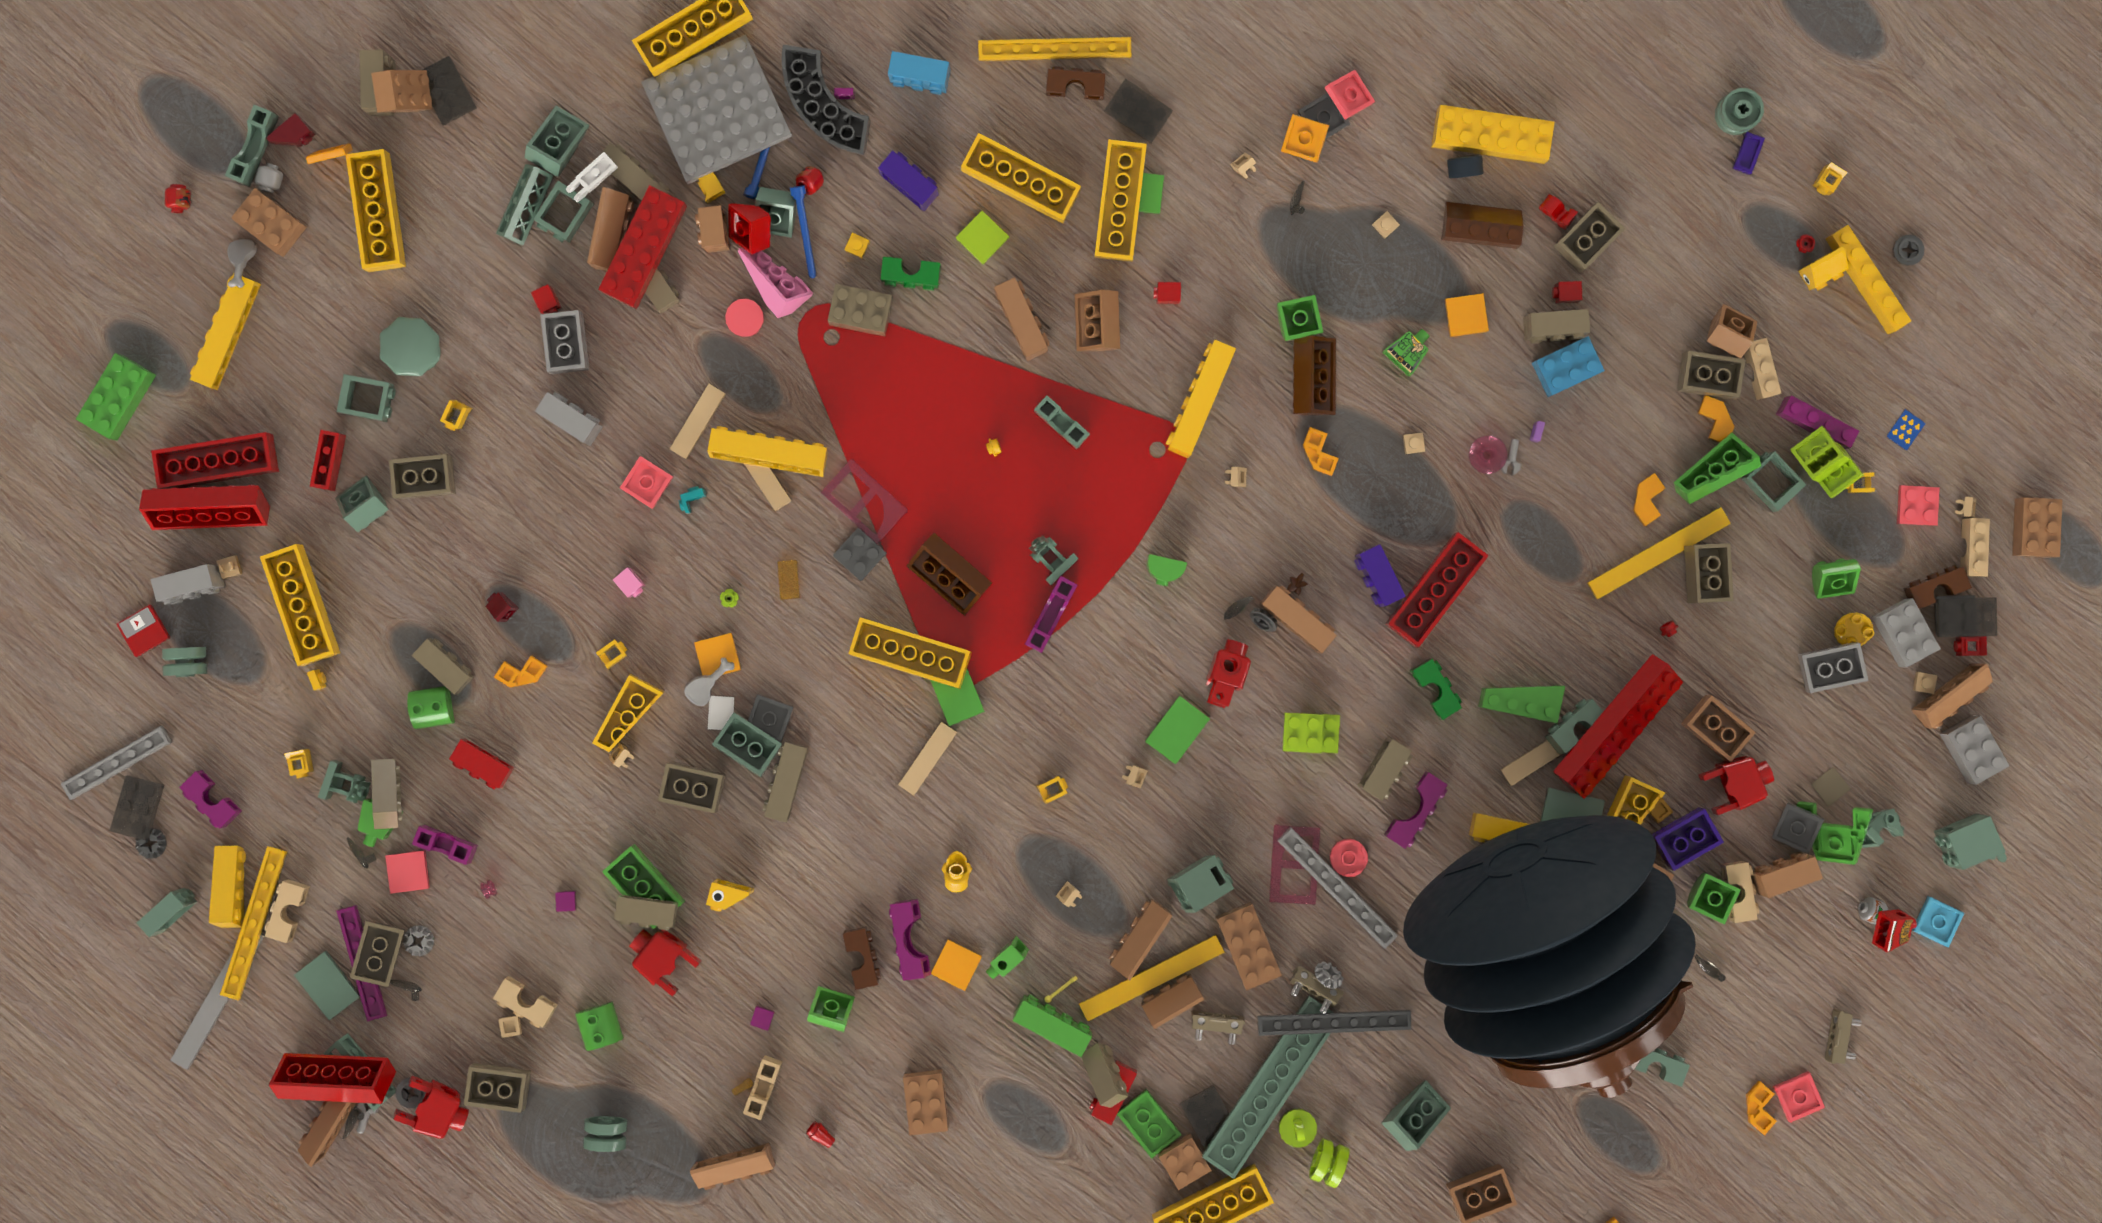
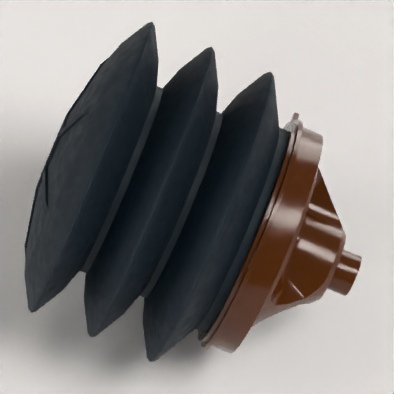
M1605 815L1565 817L1530 824L1497 836L1467 852L1442 871L1420 892L1407 912L1403 927L1404 940L1415 954L1426 959L1424 967L1425 986L1435 999L1446 1005L1444 1025L1454 1043L1474 1054L1490 1057L1507 1079L1519 1085L1533 1088H1561L1580 1085L1597 1089L1599 1095L1605 1098L1616 1097L1629 1090L1632 1086L1630 1075L1640 1060L1659 1047L1673 1033L1683 1017L1686 1005L1683 992L1693 988L1692 982L1682 981L1691 965L1696 946L1695 935L1690 925L1680 916L1673 913L1676 903V891L1672 881L1660 870L1653 867L1656 857V843L1647 829L1629 819Z

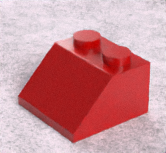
M728 204L729 238L751 255L770 248V214L759 206Z

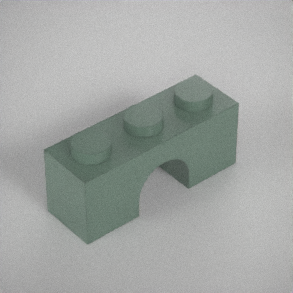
M1047 395L1034 409L1037 415L1076 450L1090 436L1088 431L1070 418Z
M1593 699L1581 700L1575 705L1576 709L1573 712L1569 711L1561 718L1562 722L1556 723L1548 729L1549 733L1545 738L1558 754L1567 753L1579 741L1574 734V726L1577 722L1581 723L1588 730L1603 713Z
M1656 1048L1655 1051H1652L1640 1060L1635 1070L1646 1073L1651 1063L1660 1062L1662 1069L1659 1077L1664 1081L1682 1087L1690 1065L1684 1062L1685 1058L1675 1054L1673 1057H1670L1666 1051Z

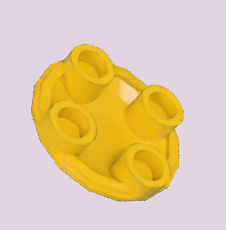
M1858 612L1849 613L1837 621L1834 635L1841 645L1858 642L1862 646L1874 636L1873 624L1865 614Z

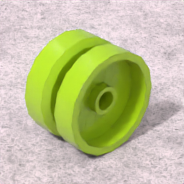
M1325 1138L1321 1139L1310 1165L1309 1179L1317 1182L1324 1179L1327 1186L1336 1188L1346 1170L1350 1153L1349 1147L1339 1144L1334 1148L1332 1141Z

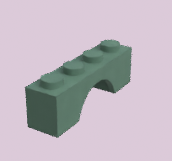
M253 105L247 120L248 132L241 151L231 159L225 174L226 177L248 187L251 186L269 142L266 137L273 132L279 118L278 115Z

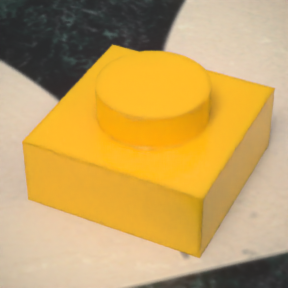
M852 232L844 250L862 259L870 240Z
M320 669L307 672L313 690L326 688V677L323 672H320Z

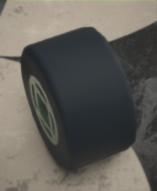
M1481 155L1457 157L1447 160L1449 178L1471 177L1484 173Z

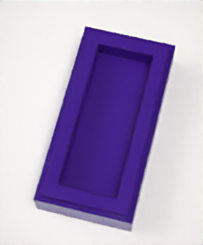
M1746 132L1732 169L1751 175L1765 138Z

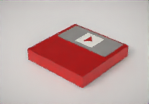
M152 605L144 607L116 624L135 657L141 656L171 638Z

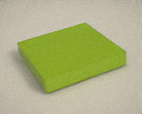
M981 211L957 235L956 240L984 265L1010 237L988 215Z

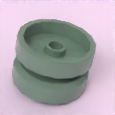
M1738 88L1731 91L1718 102L1715 109L1716 123L1727 134H1744L1761 121L1764 114V104L1761 97L1755 91L1748 88Z
M206 647L162 649V659L175 660V664H165L162 666L163 676L191 677L195 676V674H207L206 663H194V659H203L207 656Z
M615 1116L586 1118L584 1120V1130L589 1134L583 1138V1148L596 1152L624 1150L627 1138L622 1134L627 1131L628 1120Z

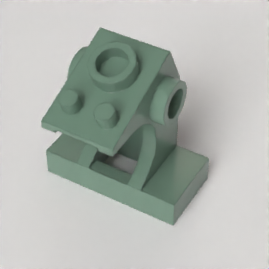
M1043 535L1036 538L1029 548L1032 551L1030 556L1037 563L1041 561L1052 572L1046 579L1050 585L1079 559L1073 553L1066 560L1056 550L1055 546L1057 544L1050 537L1046 539ZM1050 549L1058 557L1051 565L1042 557Z
M338 760L330 761L318 798L324 800L331 799L332 793L337 792L345 795L347 801L357 803L358 800L364 801L369 793L371 784L365 780L366 777L359 774L352 776L340 772L343 762ZM345 779L351 781L350 791L343 789Z
M1885 809L1872 814L1862 848L1880 846L1884 842L1879 835L1882 828L1887 829L1893 837L1904 836V827L1900 825L1899 815L1894 809Z

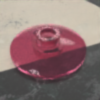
M1482 436L1472 443L1469 450V460L1477 471L1484 474H1492L1502 469L1505 465L1507 449L1499 438ZM1485 452L1490 453L1489 459L1484 458Z

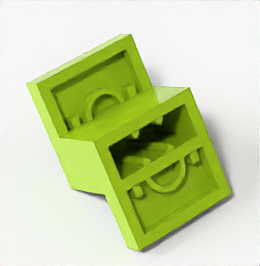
M1823 426L1790 449L1811 479L1818 482L1830 498H1834L1864 476L1843 446L1835 442Z
M1284 712L1282 751L1338 753L1340 715Z

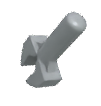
M1512 439L1508 459L1501 461L1500 468L1504 474L1507 473V466L1510 463L1513 466L1511 476L1515 475L1521 468V464L1516 461L1519 445L1518 439Z
M359 1103L357 1108L361 1109L362 1116L356 1131L364 1133L370 1114L378 1113L379 1108L373 1111L371 1108L368 1109L367 1103Z

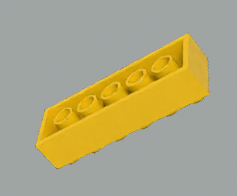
M698 0L634 38L632 42L655 78L752 21L753 18L743 0Z
M1440 105L1436 112L1431 147L1545 164L1550 157L1555 122Z
M980 133L977 134L961 165L962 172L1064 224L1081 191V186Z
M1108 139L1095 247L1096 258L1133 262L1147 144Z
M384 149L346 154L362 269L367 272L406 267L390 153Z
M1214 340L1212 344L1209 343L1203 354L1206 359L1205 361L1201 360L1197 368L1196 374L1199 376L1197 379L1194 378L1188 390L1191 392L1190 397L1186 396L1181 409L1184 411L1175 420L1173 426L1176 427L1175 432L1171 431L1166 444L1169 445L1167 450L1186 458L1191 456L1236 348L1218 340Z
M717 426L716 429L711 428L707 450L709 457L714 459L824 477L828 455L827 448L820 443L808 445L805 444V441L794 439L793 442L785 441L786 438L774 436L773 439L767 438L762 433L750 435L744 430L732 432L722 426Z
M295 544L260 556L297 666H306L340 654L304 546Z
M860 617L848 654L961 689L972 652Z
M1254 1163L1240 1170L1234 1179L1228 1176L1153 1213L1152 1218L1154 1223H1235L1274 1202Z

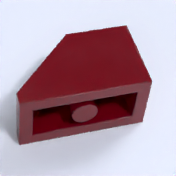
M294 113L268 135L266 139L274 145L301 147L309 144L313 139L312 137L316 134L299 115Z
M503 592L493 593L487 599L489 603L485 606L497 622H507L519 609Z

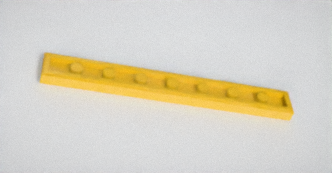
M1131 37L978 40L979 61L1131 58L1132 56Z
M1719 507L1587 582L1595 598L1599 599L1684 551V546L1694 545L1731 523L1722 507Z
M271 846L266 848L220 992L221 996L235 1000L241 999L287 855L285 850Z
M1215 934L1134 975L1131 980L1126 979L1079 1003V1006L1087 1021H1090L1224 953V950Z

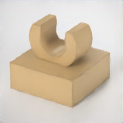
M1244 153L1230 164L1234 171L1246 179L1248 178L1246 171L1249 168L1251 171L1256 172V168L1253 166L1256 162L1247 153Z
M1231 467V470H1226V474H1231V480L1225 481V484L1233 487H1246L1247 468Z
M1965 497V501L1956 500L1957 504H1963V509L1960 511L1955 510V513L1959 515L1964 514V517L1975 518L1977 499Z
M237 555L217 560L222 579L243 574Z
M619 742L608 758L618 768L621 765L627 768L628 764L624 762L627 757L634 759V756L625 745Z
M1134 765L1133 767L1126 766L1131 772L1129 776L1123 775L1122 778L1127 780V784L1141 788L1148 771Z
M1068 881L1056 895L1067 907L1070 905L1075 907L1076 904L1073 901L1076 897L1082 898L1080 891Z

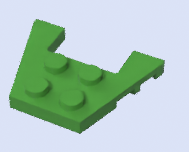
M1802 801L1797 803L1798 807L1817 815L1816 803ZM1855 807L1853 809V826L1823 823L1812 846L1816 859L1819 861L1856 864L1873 809Z

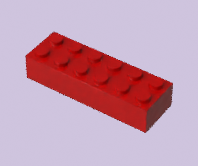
M649 185L599 286V291L634 309L638 308L687 208L685 202Z
M267 432L151 450L157 489L181 488L279 472L273 434Z
M259 485L210 486L201 488L173 487L170 489L152 488L142 490L139 510L152 530L267 526L270 505Z
M1459 532L1454 533L1385 625L1414 647L1419 648L1489 555Z
M284 1053L269 1086L278 1099L382 1104L396 1074V1070L390 1060L384 1057Z

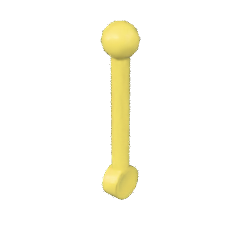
M1076 976L1072 977L1050 996H1045L1044 1001L1050 1003L1053 997L1078 978Z

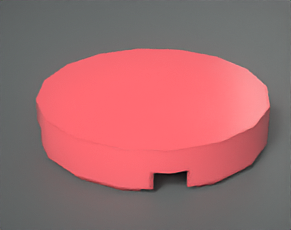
M738 299L727 308L725 315L726 324L735 335L751 337L759 332L764 323V313L756 302L750 299Z
M1353 839L1338 841L1332 847L1329 855L1333 870L1345 877H1355L1361 874L1368 863V853L1365 847L1359 841Z

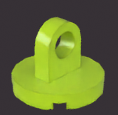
M1294 1108L1287 1111L1282 1116V1119H1280L1279 1133L1286 1144L1302 1148L1314 1140L1317 1134V1124L1315 1118L1304 1109Z

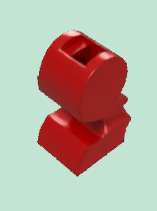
M1550 194L1539 205V209L1551 217L1552 221L1557 222L1558 226L1564 230L1569 227L1578 214V211L1574 209L1565 210L1563 202Z

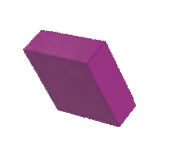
M834 88V96L837 100H854L855 91L854 88Z
M576 891L555 892L556 912L577 910Z
M756 1006L750 1025L768 1031L775 1011Z

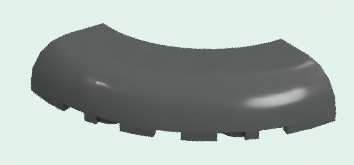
M783 45L782 71L784 83L790 100L800 117L808 127L828 143L840 149L864 155L870 128V118L842 106L831 94L823 77V55L821 50Z

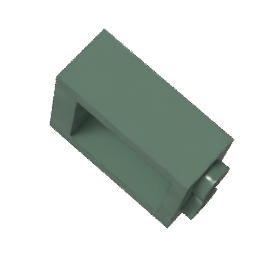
M557 181L533 220L538 223L537 227L544 232L548 230L553 232V237L563 243L566 240L570 243L594 204L585 197L577 202L582 206L565 233L544 221L543 218L560 192L574 200L577 192L568 193L566 191L567 186Z
M344 374L337 412L387 422L392 414V407H390L391 399H394L396 393L394 384ZM356 382L383 387L378 415L351 410Z
M1775 451L1765 452L1760 456L1761 467L1746 474L1741 479L1772 512H1776L1787 504L1806 484ZM1769 461L1792 483L1774 501L1752 479Z
M185 888L170 892L137 922V925L148 937L163 933L197 903L194 899L195 895Z

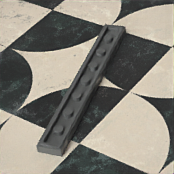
M1411 1010L1257 1016L1259 1036L1412 1030Z

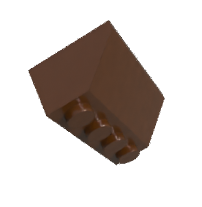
M1446 202L1441 240L1517 249L1522 244L1524 227L1522 210Z
M1313 335L1294 339L1293 414L1336 415V339Z
M935 533L928 538L907 564L910 570L964 616L992 584L991 581Z

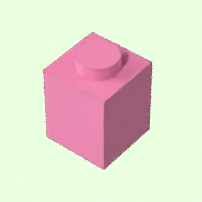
M628 567L613 579L628 598L639 596L643 592L642 588L645 586L634 571Z

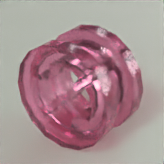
M488 880L486 884L484 882L480 884L486 899H489L491 895H497L496 887L491 880Z

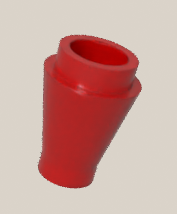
M814 1121L806 1131L809 1139L827 1148H830L835 1142V1138L831 1136L821 1122L817 1123Z

